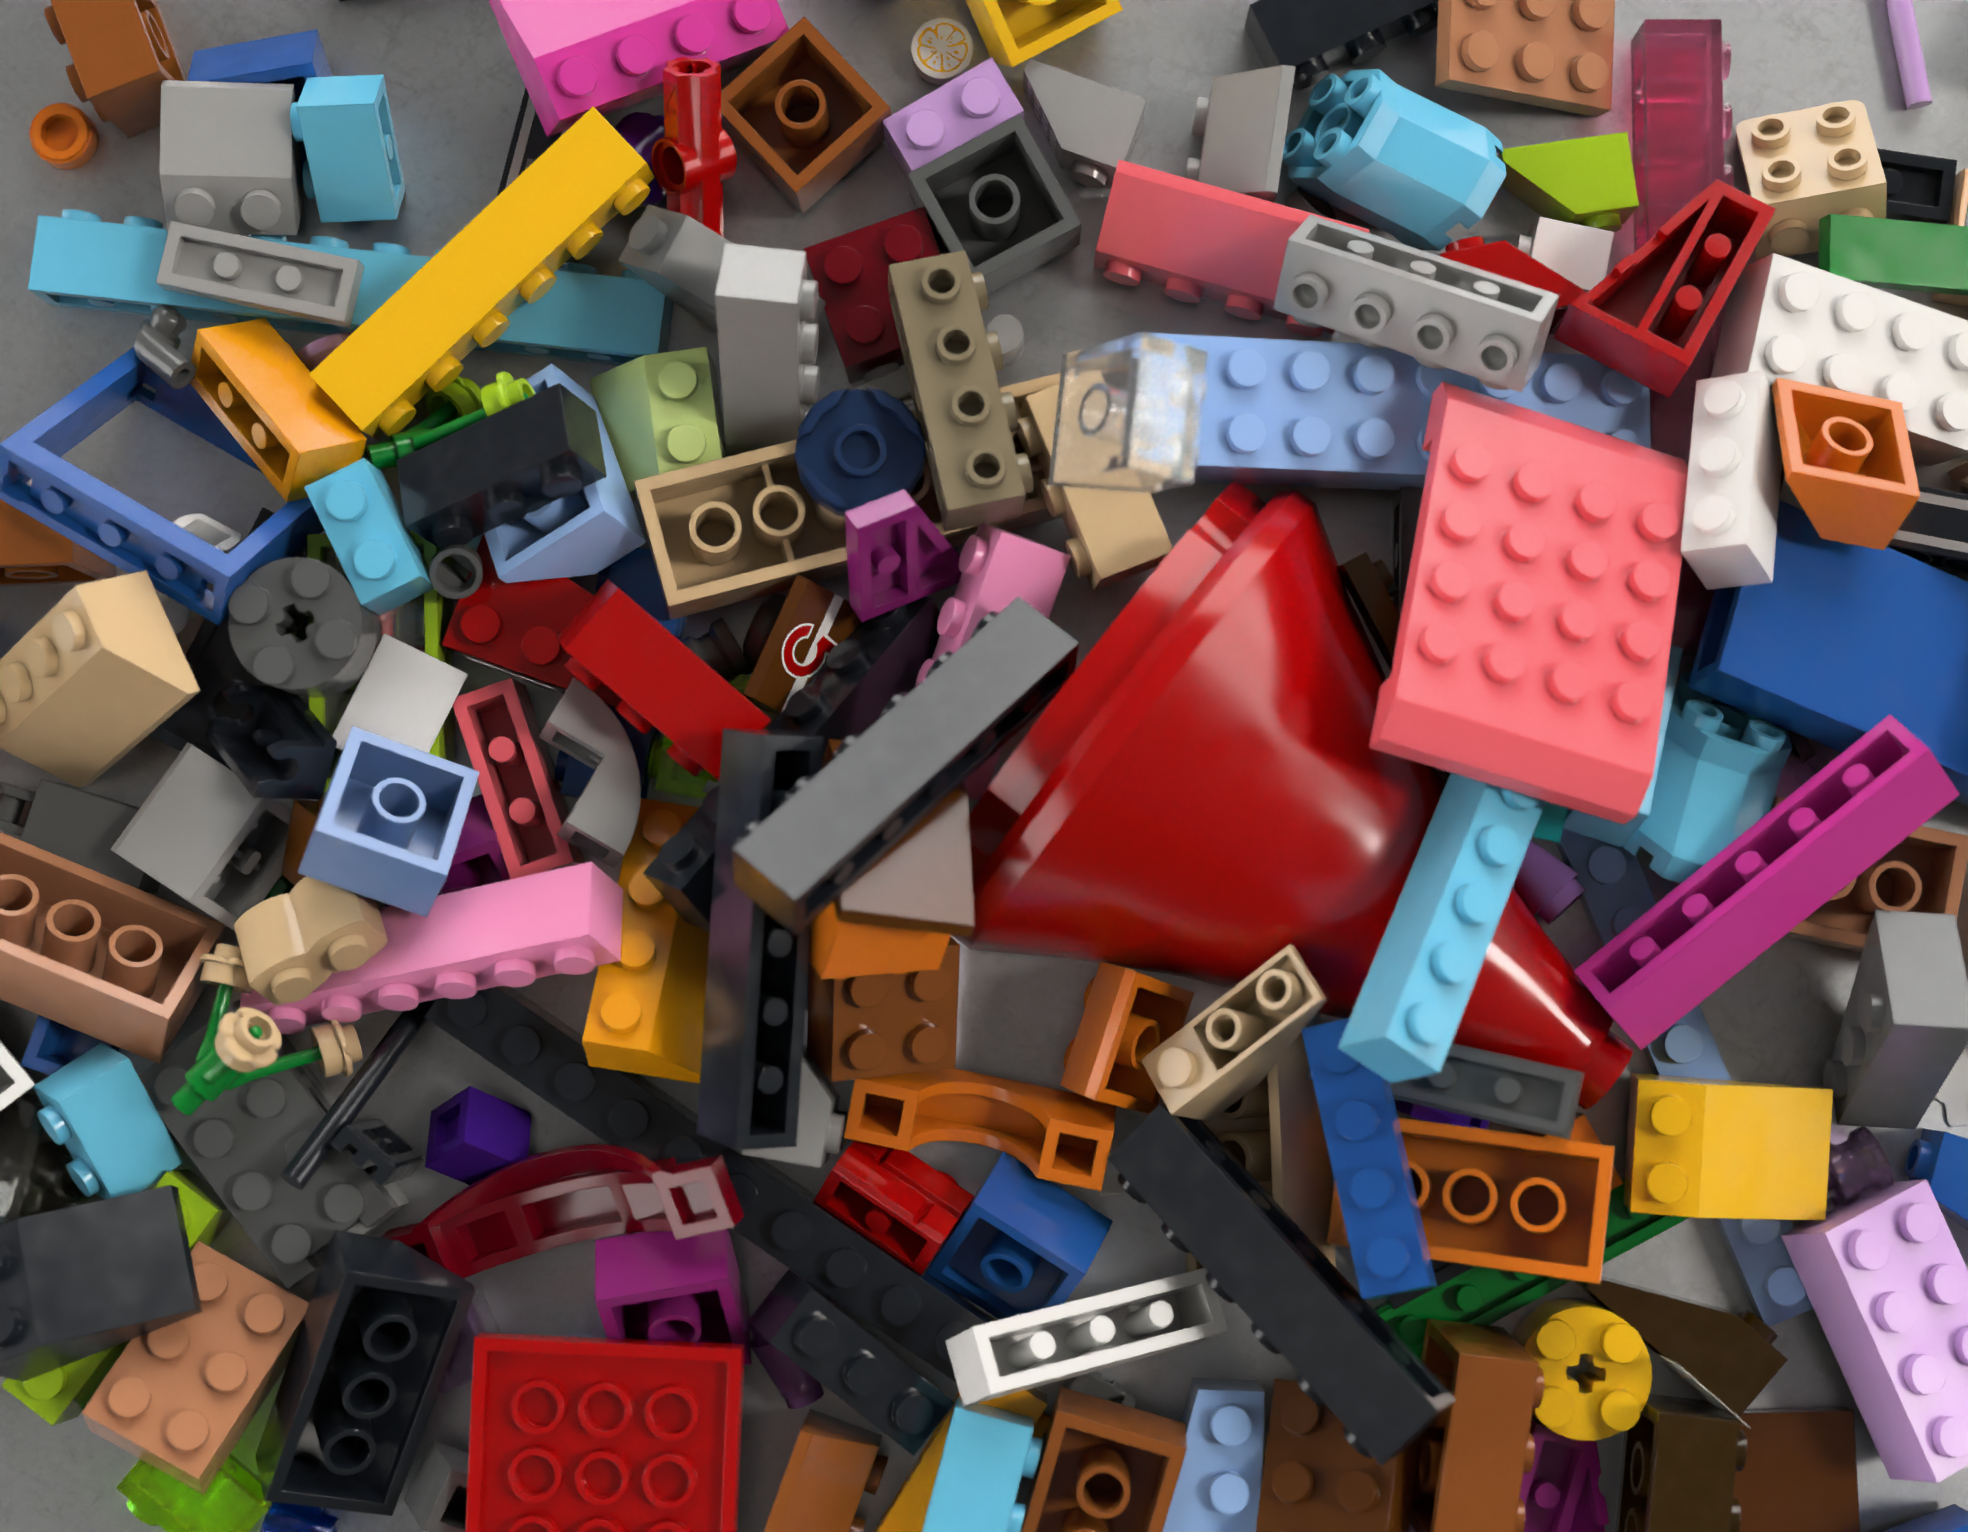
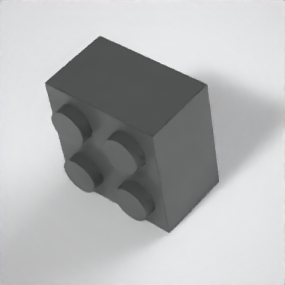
M1020 114L908 174L910 197L916 208L924 206L941 253L948 254L966 250L971 273L982 272L987 294L1080 245L1082 224Z

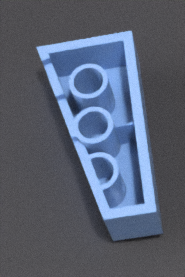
M1193 1378L1181 1422L1186 1424L1187 1450L1162 1532H1256L1263 1468L1264 1390L1257 1380Z

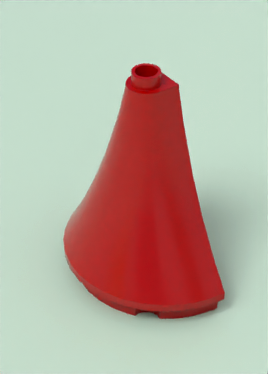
M1233 481L1214 500L1191 530L1189 529L1154 570L1035 722L989 784L981 800L969 814L974 929L971 937L953 935L970 950L1071 958L1096 963L1101 961L1120 967L1182 976L1230 989L1234 988L1287 945L1292 944L1297 949L1327 999L1317 1013L1341 1019L1351 1017L1445 786L1434 767L1369 748L1380 686L1387 678L1339 573L1336 557L1315 502L1300 491L1291 490L1278 492L1267 503L1243 484ZM1512 886L1451 1043L1584 1073L1578 1105L1584 1110L1594 1106L1611 1089L1627 1067L1634 1051L1631 1046L1610 1031L1614 1019L1576 975L1573 966L1547 936Z

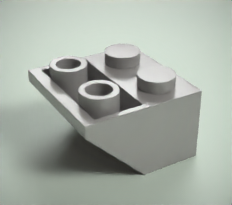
M187 742L114 843L111 850L235 931L234 924L238 918L247 910L262 902L282 875L281 870L292 810L275 799L253 798L233 771Z

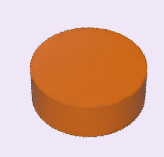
M55 103L46 106L37 113L30 126L29 136L34 151L49 165L57 169L73 170L84 166L92 159L98 148L99 135L94 122L81 109L68 103Z

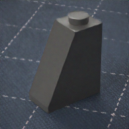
M647 205L642 217L631 229L629 241L618 262L718 333L715 292L725 243H733L688 215ZM819 296L814 322L808 321V324H816L827 303Z

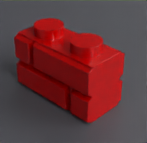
M854 1140L831 1170L814 1202L922 1275L974 1196L961 1188L952 1176L935 1170L909 1151Z

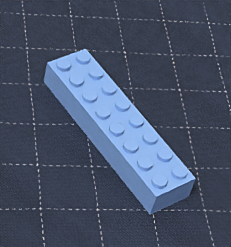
M1147 333L1130 352V445L1145 480L1232 483L1234 481L1239 484L1400 490L1401 487L1424 488L1430 452L1422 450L1432 393L1442 381L1651 449L1650 388L1584 354L1543 352L1536 371L1523 391L1518 392L1512 389L1498 390L1489 388L1481 384L1476 377L1449 368L1435 369L1424 366L1415 357L1386 347L1371 348L1360 343Z

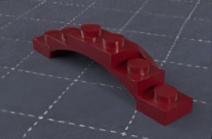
M588 1144L553 1149L507 1165L454 1195L421 1222L389 1229L381 1238L399 1240L464 1279L528 1255L590 1239L636 1232L668 1231L673 1232L677 1240L734 1228L744 1217V1213L722 1155L677 1165L674 1157L651 1161L644 1155L627 1148L613 1145Z

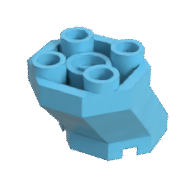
M1380 69L1350 70L1340 79L1335 74H1328L1321 79L1310 93V105L1298 126L1285 138L1282 161L1288 165V178L1305 192L1393 235L1404 245L1433 251H1440L1453 241L1446 232L1456 224L1460 223L1468 230L1483 218L1507 175L1505 163L1496 155V153H1503L1502 142L1487 128L1396 84Z
M1691 673L1681 674L1677 685H1675L1650 814L1622 846L1634 856H1636L1641 846L1653 855L1649 868L1662 878L1678 883L1684 882L1771 811L1781 771L1792 750L1788 729L1688 688Z

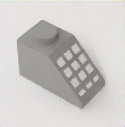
M1028 59L1023 69V91L1059 166L1069 170V176L1085 186L1103 188L1105 183L1112 186L1119 159L1127 162L1130 159L1144 120L1147 99L1045 63Z

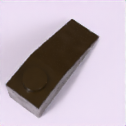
M1604 1276L1601 1277V1285L1574 1281L1601 1306L1621 1317L1635 1328L1642 1337L1643 1342L1655 1353L1680 1365L1738 1417L1743 1414L1788 1360L1772 1346L1778 1335L1748 1310L1739 1317L1721 1307Z

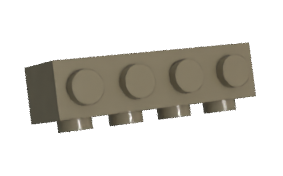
M966 250L890 264L887 292L918 422L921 425L926 456L944 531L1021 516L1026 493L1033 492L1034 490L1033 477L1027 454H1016L1011 436L1012 431L1018 430L1017 410L1012 393H1001L996 371L1003 370V356L997 332L986 333L981 311L988 310L989 303L982 272L971 273Z

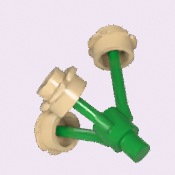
M218 943L216 944L214 954H203L199 960L201 963H204L200 982L218 988L205 1037L195 1058L197 1062L184 1075L187 1082L171 1097V1101L183 1114L191 1116L206 1100L214 1102L226 1089L232 1090L252 1080L315 1061L318 1062L325 1078L343 1073L344 1077H349L353 1073L352 1063L363 1059L357 1032L352 1023L341 1026L337 1020H328V1023L310 1029L313 1047L277 1057L276 1051L281 1048L282 1038L275 1022L267 1014L250 1007H241L236 1013H227L233 991L251 994L253 988L249 986L240 947Z

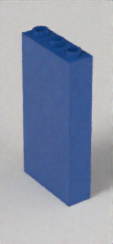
M1779 500L1773 583L1715 589L1687 687L1842 753L1891 714L1931 750L1960 794L1954 800L1968 806V582L1889 547H1886L1883 551L1821 539L1804 510Z

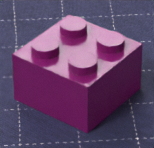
M728 1229L677 1240L674 1233L668 1231L630 1233L595 1240V1303L607 1338L744 1344V1365L752 1364L750 1323L748 1322L749 1304Z

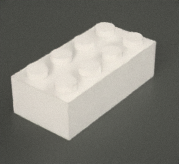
M1775 253L1744 267L1727 299L1711 378L1761 370L1771 387L1776 378H1782L1902 402L1913 462L1930 467L1968 455V320Z

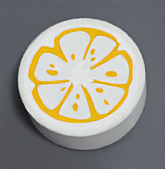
M949 18L932 19L924 23L913 37L911 44L913 65L917 73L925 81L943 86L971 69L974 59L973 41L970 33L961 23Z

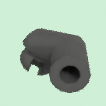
M160 305L153 310L150 320H143L134 342V349L138 358L174 389H181L192 381L196 372L195 365L178 351L181 343L178 336L185 330L187 323L185 317L171 307Z

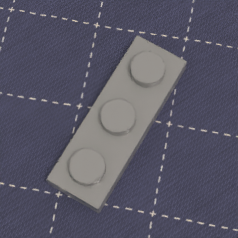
M171 221L156 283L165 290L350 328L364 265L357 259Z

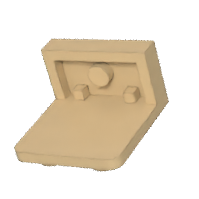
M1857 100L1833 102L1823 106L1780 114H1769L1741 121L1736 126V141L1749 195L1776 208L1754 249L1756 261L1772 253L1788 257L1819 251V219L1829 214L1886 219L1887 181L1867 111L1862 102Z

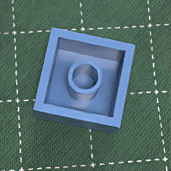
M352 726L332 774L298 873L427 917L448 875L479 771Z

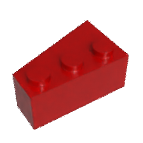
M1718 179L1715 180L1662 225L1656 235L1632 255L1628 254L1614 266L1612 272L1588 293L1584 292L1569 305L1553 338L1670 399L1711 329L1776 208Z
M609 579L557 637L564 650L572 656L564 666L594 692L604 683L623 700L615 709L643 734L646 735L655 726L674 743L666 753L695 778L703 769H706L718 781L720 780L723 728L764 729L771 721L768 716Z

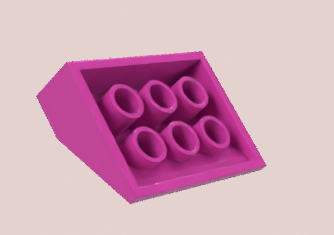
M488 0L547 137L568 130L592 106L602 116H606L662 95L663 69L666 68V61L681 57L708 58L721 64L722 73L756 60L789 30L777 0Z

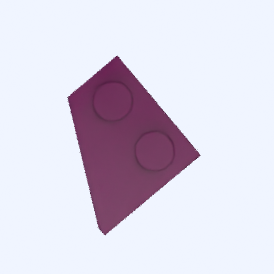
M905 489L845 512L850 607L861 622L959 583L962 572L959 570L960 554Z
M1531 1419L1529 1433L1534 1438L1535 1457L1531 1472L1523 1474L1520 1498L1525 1506V1527L1523 1532H1605L1604 1525L1609 1524L1606 1499L1601 1494L1598 1485L1601 1467L1597 1442L1595 1440L1581 1441L1566 1438L1553 1432L1540 1421Z

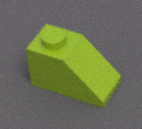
M1627 132L1505 148L1503 153H1499L1497 156L1505 163L1507 173L1501 187L1544 218L1617 232L1622 228L1621 224L1625 223L1639 206Z

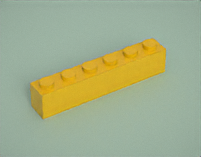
M592 106L309 375L364 433L376 440L384 433L387 436L398 433L413 419L417 412L413 406L431 389L439 392L446 388L463 370V365L460 363L463 358L478 344L482 348L491 345L507 330L510 325L507 317L525 300L529 304L536 302L552 288L557 280L554 273L571 256L578 260L587 255L601 241L604 235L601 228L618 212L622 215L631 213L646 199L651 190L648 184L655 178L647 162Z

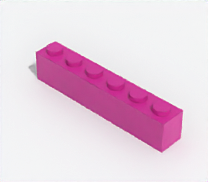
M1889 714L1576 968L1574 972L1609 1015L1642 1050L1960 794L1931 750Z

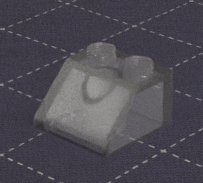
M1141 332L1063 354L1048 484L1058 487L1146 493L1194 485L1195 468L1199 460L1198 437L1201 408L1206 394L1205 370L1207 352Z

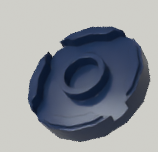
M850 388L833 391L811 407L799 426L794 458L800 482L817 504L837 516L845 517V512L903 489L911 495L922 477L926 450L921 425L905 403L884 390L872 388L849 390Z

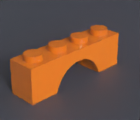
M956 1068L855 1079L844 1138L909 1151L918 1145L935 1141H960L979 1144L1002 1152L1004 1151L1018 1159L1033 1172L1036 1178L1101 1191L1108 1162L1107 1158L1109 1157L1114 1135L1116 1106L1085 1097L1078 1093Z

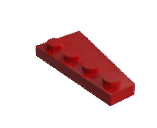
M483 534L476 551L483 565L482 582L472 595L458 599L442 646L564 690L568 688L573 678L584 684L564 666L572 656L564 650L557 637L594 595L567 577L505 583L498 578L485 535ZM470 571L468 572L466 581H467V580L469 579V577L473 574V573H471ZM604 683L594 692L606 705L614 708L623 700Z

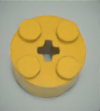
M1580 1298L1549 1300L1535 1308V1311L1527 1316L1521 1324H1518L1511 1335L1539 1362V1367L1544 1374L1542 1403L1539 1408L1532 1409V1415L1537 1420L1561 1436L1581 1441L1601 1440L1635 1426L1648 1400L1652 1385L1650 1356L1642 1337L1635 1328L1621 1317L1598 1304ZM1581 1356L1589 1362L1587 1372L1580 1373L1576 1381L1567 1375L1566 1371L1568 1366L1578 1365Z

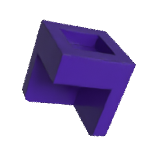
M468 1086L431 1111L425 1167L471 1185L507 1165L527 1158L531 1129L530 1113L472 1086Z

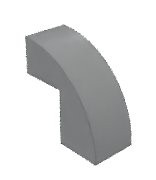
M573 678L541 731L539 738L594 769V772L557 833V836L614 868L624 856L637 825L641 797L639 769L631 742L617 717L600 697L587 686Z

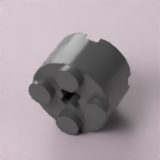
M291 557L270 562L251 574L230 596L228 605L230 611L229 635L237 658L254 677L283 691L313 698L327 697L340 693L362 678L373 655L375 646H378L380 637L378 614L360 604L347 576L319 560ZM308 616L314 619L315 622L306 627L308 638L302 640L296 637V631L302 628L301 620Z

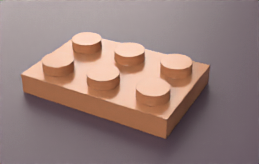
M1438 0L1435 87L1594 117L1605 114L1612 110L1615 0Z

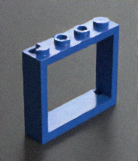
M133 347L0 443V499L129 574L146 570L156 590L219 625L230 614L228 606L230 596L251 574L270 562L295 557L307 546V534H321L325 529L309 497L290 501L232 551L226 554L60 458L137 400L262 472L190 383L181 389L172 388L138 358ZM143 383L154 388L156 393L143 387ZM32 479L31 486L25 484ZM208 582L214 585L213 592L207 589Z

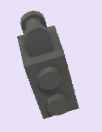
M44 779L40 780L36 792L0 781V830L21 836V841L145 892L158 893L161 885L160 882L111 850L114 843L140 809L139 807L70 785ZM29 801L32 802V806L26 823L23 825L19 821L25 803Z

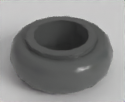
M774 594L769 596L766 601L761 603L750 623L743 642V655L752 668H755L787 598L785 595Z

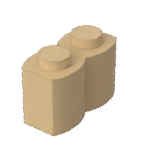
M308 876L299 881L290 893L277 895L256 904L242 914L234 924L249 986L274 1005L297 1002L306 998L312 991L321 986L332 973L352 970L364 965L388 942L376 900Z

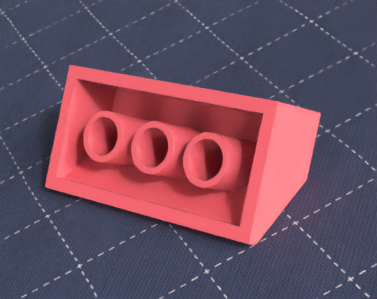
M1119 159L1095 250L1093 267L1104 270V277L1122 285L1138 286L1140 280L1165 287L1164 293L1179 301L1199 303L1202 297L1225 304V311L1234 316L1248 320H1259L1262 315L1286 321L1285 327L1294 333L1309 337H1320L1322 332L1334 334L1335 330L1327 327H1307L1295 321L1291 315L1273 310L1288 239L1310 214L1369 233L1370 229Z

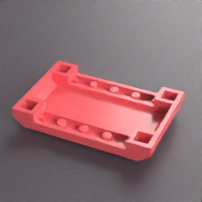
M1442 381L1432 393L1422 450L1430 452L1391 676L1380 686L1369 748L1624 825L1637 816L1654 773L1683 556L1680 551L1688 466L1684 459Z

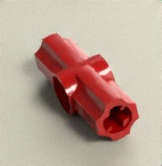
M681 57L666 61V68L663 69L665 137L657 140L652 148L651 162L653 172L662 189L667 192V210L688 215L724 237L723 182L731 179L736 172L737 157L732 139L726 130L722 128L721 64L708 58Z

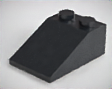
M173 1185L19 1218L0 1225V1376L24 1382L202 1312L178 1187Z

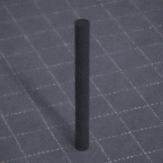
M435 1000L418 1003L416 1008L401 1012L281 1173V1177L288 1184L299 1190L304 1189L334 1148L330 1143L344 1126L352 1124L428 1021L424 1016Z

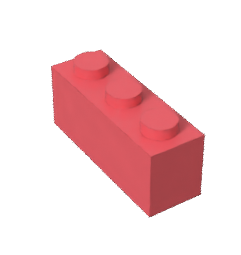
M511 677L457 696L453 709L473 769L479 771L477 780L494 831H496L510 879L586 863L580 848L557 836L569 812L563 794L560 793L559 782L555 780V770L545 741L539 738L541 729L526 685Z

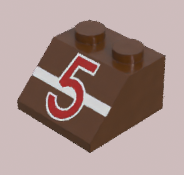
M797 574L743 694L757 708L778 717L786 708V704L791 696L802 689L825 664L830 651L836 645L845 641L860 624L861 620L850 607V602Z

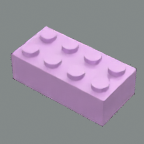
M1927 1179L1880 1183L1836 1206L1835 1210L1826 1213L1825 1220H1809L1781 1235L1889 1478L1939 1483L1968 1466V1269Z

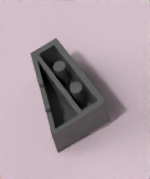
M1875 910L1831 1060L1826 1062L1824 1068L1823 1088L1833 1089L1837 1125L1916 1129L1968 1044V980L1955 914Z

